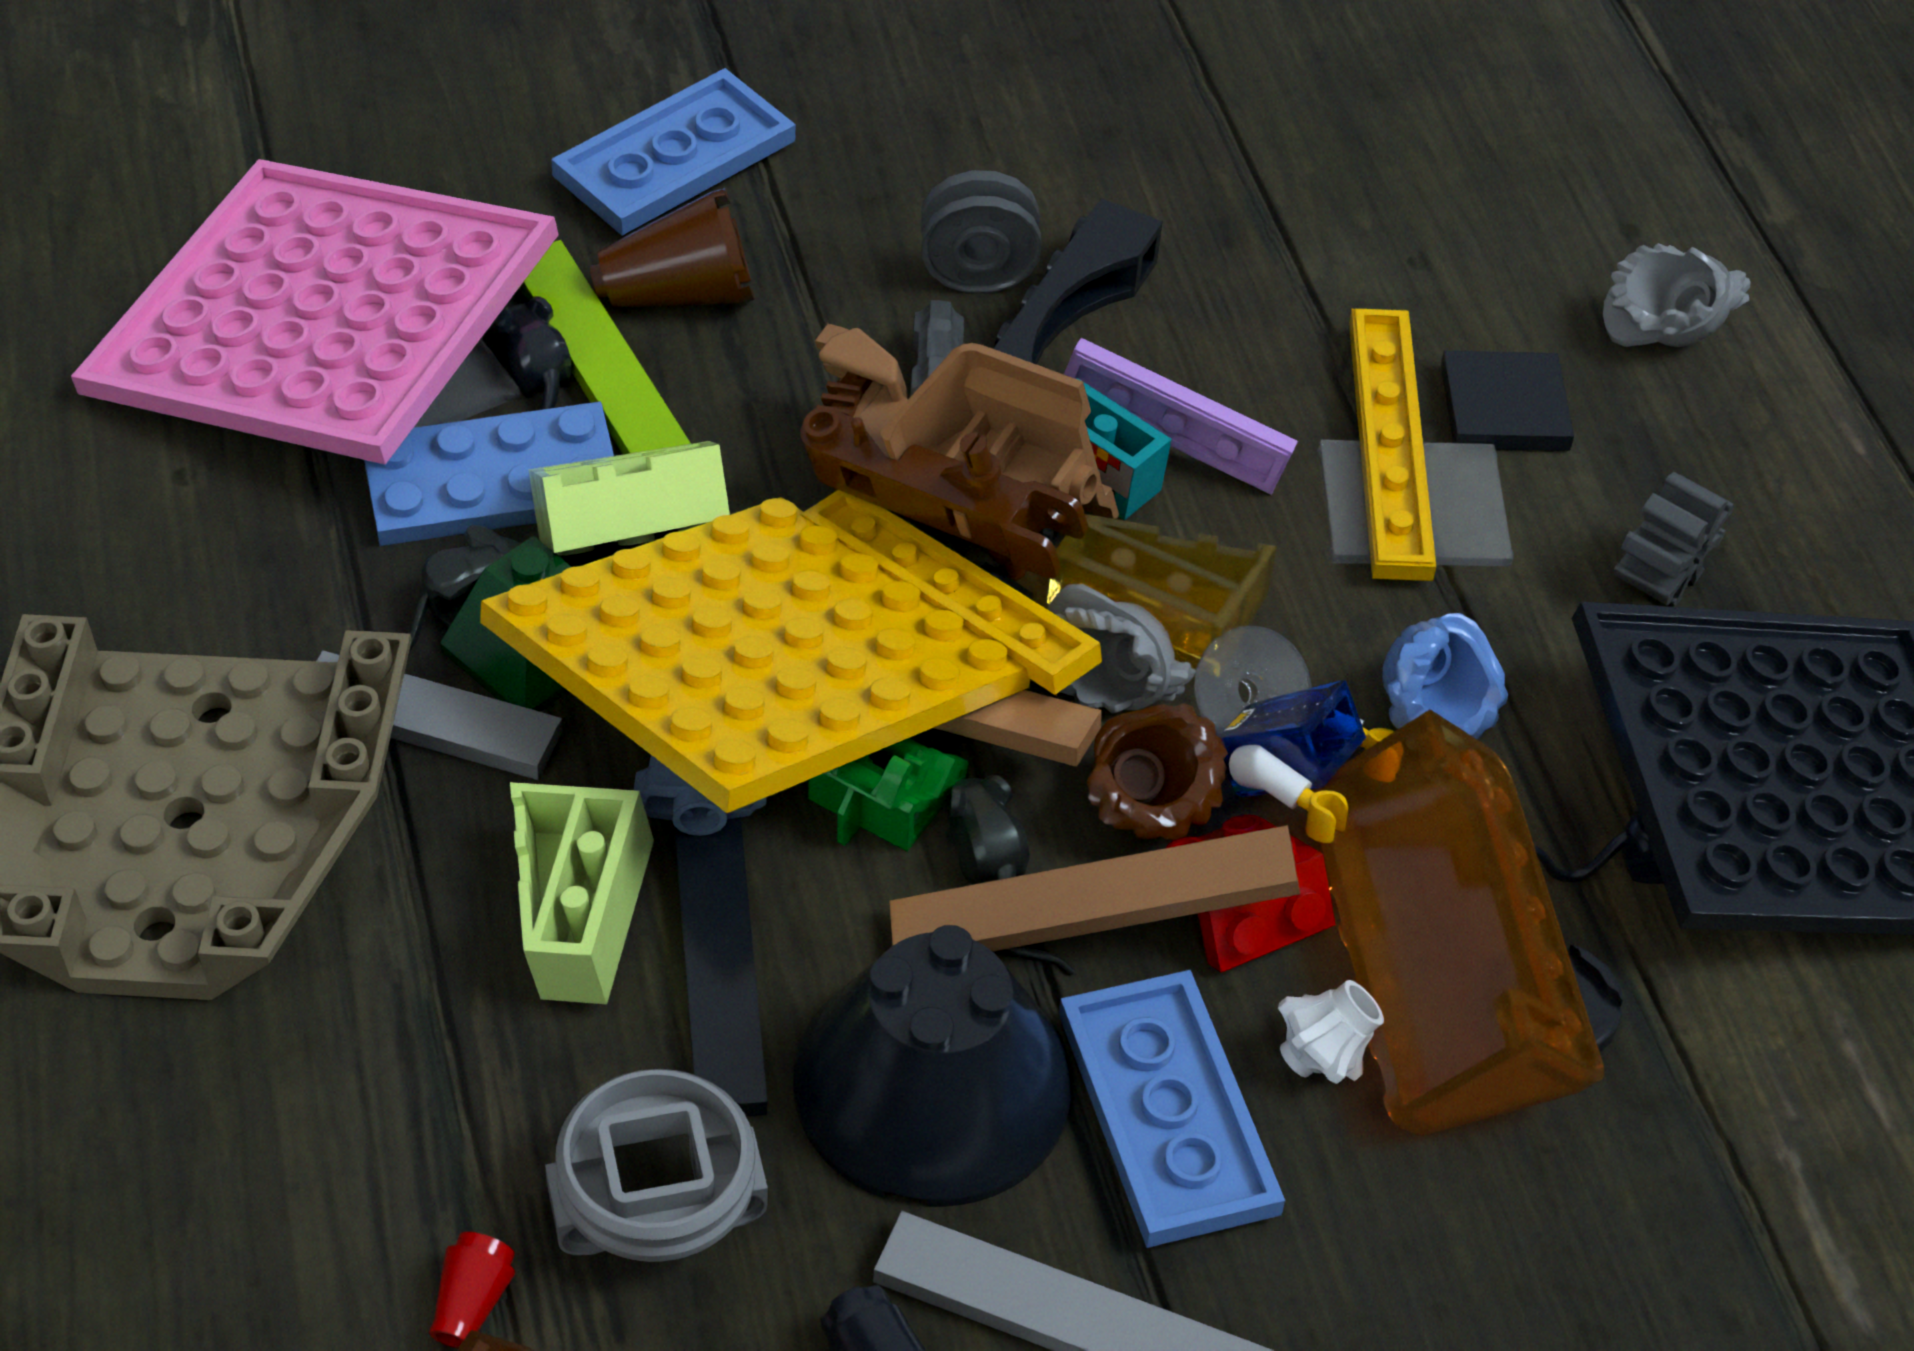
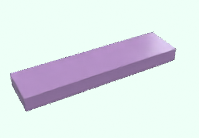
M1080 338L1074 348L1064 375L1082 380L1172 439L1170 447L1271 495L1298 442L1083 338Z

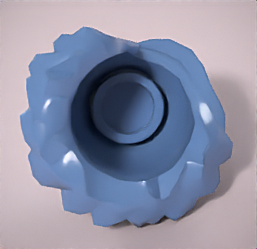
M1461 613L1446 614L1442 617L1431 618L1428 621H1420L1415 625H1409L1401 631L1400 636L1396 637L1383 664V686L1392 703L1389 709L1390 721L1396 728L1404 729L1403 738L1407 743L1419 745L1426 752H1433L1443 747L1446 750H1451L1462 746L1464 742L1471 745L1482 737L1485 730L1495 727L1499 719L1498 709L1507 702L1508 692L1504 686L1505 674L1485 634L1476 622Z

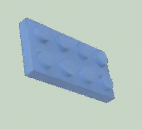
M724 68L552 158V176L619 234L624 235L795 142L796 124Z
M601 401L415 427L386 465L364 460L379 546L464 534L471 525H480L493 530L537 523L528 469L614 456Z
M1191 970L1060 999L1058 1013L1147 1248L1282 1215L1285 1198Z

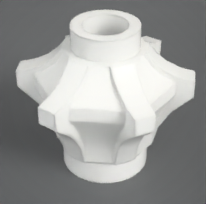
M1346 980L1337 989H1330L1316 996L1307 994L1302 997L1287 996L1279 1003L1278 1009L1282 1013L1287 1026V1040L1280 1045V1051L1292 1070L1302 1077H1308L1313 1072L1324 1073L1328 1080L1335 1084H1338L1345 1076L1355 1081L1363 1075V1054L1365 1048L1372 1039L1374 1031L1384 1023V1017L1374 998L1361 985L1352 980Z

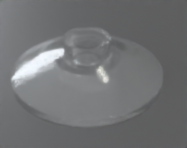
M1260 626L1238 627L1219 635L1205 649L1196 669L1194 689L1201 717L1209 718L1215 724L1216 735L1222 739L1223 743L1234 749L1251 742L1261 743L1270 751L1280 748L1269 741L1266 734V722L1269 715L1264 716L1263 714L1272 712L1276 707L1312 695V691H1304L1312 688L1308 668L1299 651L1281 634ZM1239 682L1244 683L1249 689V700L1247 703H1244L1239 695ZM1257 707L1252 716L1257 714L1261 716L1249 718L1237 729L1223 732L1243 710Z

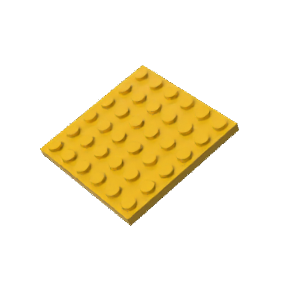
M782 497L765 500L760 505L740 512L716 517L712 522L681 532L669 533L664 538L632 549L617 551L612 556L583 566L567 568L560 574L528 585H518L507 592L481 600V624L726 813H730L1029 688L1030 685L1027 668L1008 656L1007 648L1002 643L983 639L963 625V618L959 614L949 610H940L920 596V589L916 585L896 580L878 567V561L874 557L864 553H856L837 540V533L834 530L825 526L815 525L801 515L803 511L797 508L794 503Z

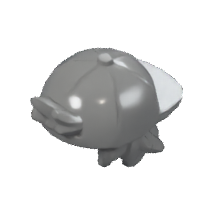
M1658 243L1653 248L1642 245L1634 253L1628 254L1625 260L1617 264L1619 271L1612 272L1611 278L1614 286L1609 289L1604 301L1603 318L1610 339L1621 346L1629 347L1660 342L1671 347H1683L1709 337L1724 323L1730 311L1748 302L1749 295L1746 292L1749 290L1751 282L1749 278L1745 277V272L1739 270L1729 272L1723 263L1711 256L1705 255L1694 247L1683 253L1671 245L1664 246Z
M1067 584L1056 594L1047 610L1100 642L1102 662L1060 691V693L1074 696L1077 704L1091 708L1104 707L1111 713L1121 710H1139L1154 704L1158 700L1173 701L1175 697L1183 694L1185 691L1184 685L1190 682L1196 674V670L1191 669L1189 662L1175 660L1174 649L1165 627L1140 605L1129 602H1114L1104 594L1084 584Z

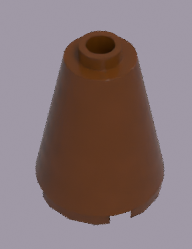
M726 189L713 190L597 252L599 263L589 266L598 299L609 297L612 307L739 304L755 300L751 287L745 286L741 288L740 285L741 283L751 281L736 220L735 218L731 219L728 206L720 208V206L730 204Z

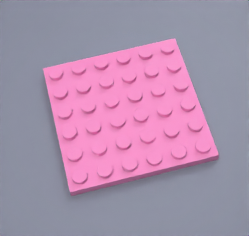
M258 159L71 375L72 381L79 395L386 465L558 237L555 217Z

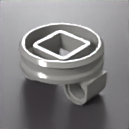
M669 1069L638 1070L614 1077L592 1089L573 1107L561 1127L556 1145V1163L545 1164L546 1181L559 1247L562 1251L572 1255H591L607 1251L614 1255L637 1261L658 1262L676 1260L705 1250L721 1240L734 1227L743 1226L758 1219L767 1209L768 1187L753 1127L750 1126L744 1112L730 1095L712 1082L687 1072ZM682 1134L689 1135V1157L695 1180L628 1193L622 1191L613 1147Z

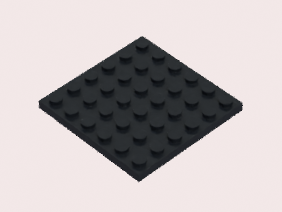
M1580 602L1571 619L1680 929L1914 935V621Z

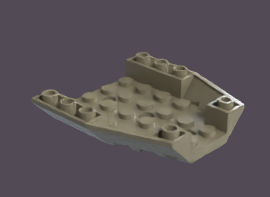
M22 614L0 683V953L77 993L213 1000L267 966L378 796L411 646V634L345 630L338 662L97 650L87 617ZM223 708L230 711L214 723H204L198 720L203 713L211 709ZM193 812L203 815L202 819L193 823L190 828L176 829L170 827L171 822L182 814ZM167 922L174 925L173 930L159 940L148 941L140 938L141 933L152 924Z

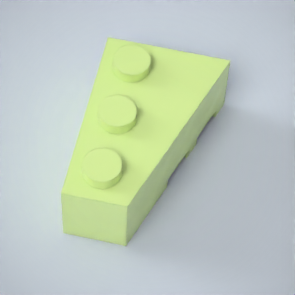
M711 441L528 469L539 540L552 550L553 553H557V555L585 553L594 550V545L617 540L618 545L621 546L646 543L655 540L654 533L677 528L678 532L712 522L716 517L730 515L720 445Z
M510 782L516 825L514 840L520 874L518 890L523 951L540 999L607 1004L654 842L640 791Z

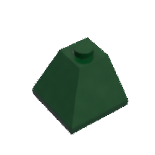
M532 536L484 569L441 640V651L498 700L535 711H542L569 691L480 623L481 600L507 592L518 585H528L560 574L571 566L557 554L553 553L535 536Z

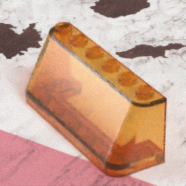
M1429 709L1340 766L1333 774L1320 780L1319 784L1322 787L1311 788L1310 790L1314 793L1323 790L1341 793L1348 803L1345 830L1339 831L1335 828L1333 841L1330 843L1320 842L1327 866L1326 873L1329 890L1335 896L1341 923L1338 925L1339 935L1349 950L1356 975L1353 981L1361 985L1374 998L1384 1017V1023L1374 1031V1035L1368 1044L1372 1055L1380 1065L1387 1091L1384 1094V1104L1393 1122L1401 1129L1408 1130L1418 1136H1426L1578 1094L1601 1081L1604 1077L1603 1061L1515 784L1499 756L1491 748Z

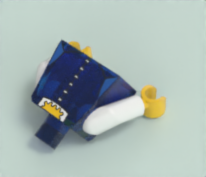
M1346 679L1254 702L1246 706L1218 735L1228 752L1223 761L1227 766L1225 773L1229 776L1234 792L1241 797L1271 794L1291 809L1300 806L1307 810L1306 833L1310 838L1321 843L1333 841L1335 828L1339 831L1345 830L1348 803L1341 793L1328 790L1314 793L1310 789L1324 787L1359 746L1365 748L1361 766L1366 771L1375 775L1391 776L1395 766L1398 764L1402 744L1398 734L1391 729L1374 728L1367 730L1362 727L1364 720L1359 718Z

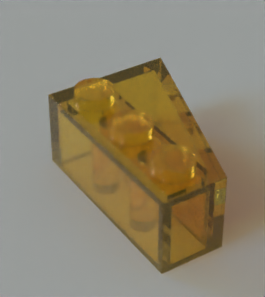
M1085 514L1088 531L1084 537L1076 539L1066 535L1056 548L1061 570L1056 578L1050 579L1047 603L1050 604L1056 594L1067 584H1084L1104 594L1114 602H1129L1140 605L1165 627L1174 649L1175 660L1189 662L1191 667L1215 677L1268 596L1277 546L1257 543L1256 551L1217 545L1218 536L1199 533L1198 541L1161 536L1159 535V526Z

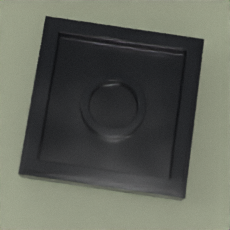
M1444 350L1440 365L1454 448L1571 450L1574 432L1558 353Z

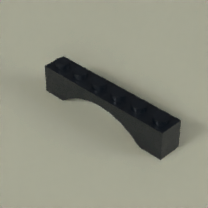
M1101 198L1088 217L1081 216L1077 220L1072 230L1069 244L1064 251L1056 250L1053 253L1041 283L1038 286L1032 284L1028 288L1016 318L1013 321L1007 319L1002 324L993 349L1037 365L1044 350L1060 332L1082 316L1108 304L1134 297L1157 264L1163 221Z

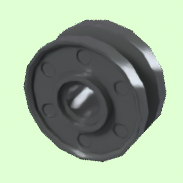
M971 170L950 176L932 188L922 203L920 222L922 234L921 255L929 274L946 287L964 293L990 294L1012 288L1030 276L1040 261L1042 243L1039 230V206L1032 191L1017 178L997 171Z

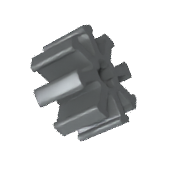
M1676 472L1671 473L1665 480L1660 496L1652 493L1643 506L1644 521L1641 526L1633 532H1628L1621 546V550L1625 551L1626 554L1615 566L1614 576L1665 605L1675 607L1681 601L1688 583L1695 585L1705 570L1703 559L1706 554L1720 545L1726 532L1721 527L1732 514L1734 504Z

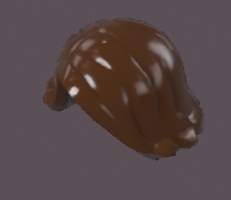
M1185 703L1175 707L1160 704L1122 713L1108 719L1096 735L1094 742L1095 757L1091 768L1092 773L1086 782L1089 789L1088 798L1092 805L1099 806V819L1105 824L1112 825L1117 830H1133L1138 840L1156 839L1160 836L1166 840L1180 839L1187 835L1191 823L1199 826L1207 824L1211 816V809L1221 806L1223 801L1221 784L1228 779L1225 773L1227 766L1223 758L1228 752L1222 739L1216 735L1215 724L1207 717L1197 716L1194 708Z

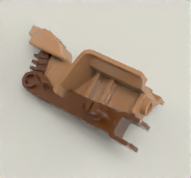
M827 324L816 338L817 349L821 350L819 352V359L824 362L825 370L841 378L837 382H827L826 388L828 393H822L821 395L823 405H817L816 409L806 415L800 429V437L818 480L825 485L987 548L992 560L999 563L1000 571L1014 581L1021 579L1026 571L1048 579L1056 578L1060 572L1061 566L1056 549L1049 539L1039 534L1042 529L1049 528L1072 538L1082 539L1088 531L1084 510L1114 522L1119 516L1112 487L1106 486L1101 482L1100 472L1087 431L1085 420L1090 414L1091 409L1083 381L990 347L969 343L954 348L914 394L909 397L898 361L860 328L848 330L840 326Z

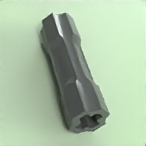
M931 300L924 309L915 312L912 349L917 354L916 366L912 368L910 397L954 348L963 344L964 317L953 309L951 302Z

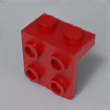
M1239 815L1226 820L1220 829L1200 837H1185L1174 840L1166 848L1271 829L1277 826L1256 815ZM1290 835L1300 889L1299 895L1198 913L1208 964L1222 973L1335 926L1323 853Z

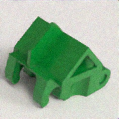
M907 738L878 750L891 757L885 770L873 764V760L869 758V755H866L808 780V799L838 815L837 842L845 846L858 829L862 827L908 852L941 810L947 796H951L953 785L965 778L969 762L957 755L942 753L934 748H928L911 738Z

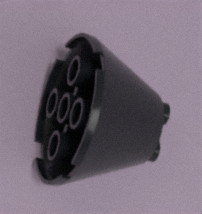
M944 925L938 927L933 932L918 934L893 945L833 995L817 1011L808 1024L797 1049L794 1064L793 1092L797 1114L807 1138L824 1161L842 1177L865 1191L885 1198L886 1192L905 1197L927 1199V1207H947L978 1202L996 1196L1026 1179L1046 1160L1058 1143L1065 1127V1121L1071 1104L1072 1072L1066 1048L1057 1029L1003 962L989 948L973 940L970 933L964 928L956 925Z

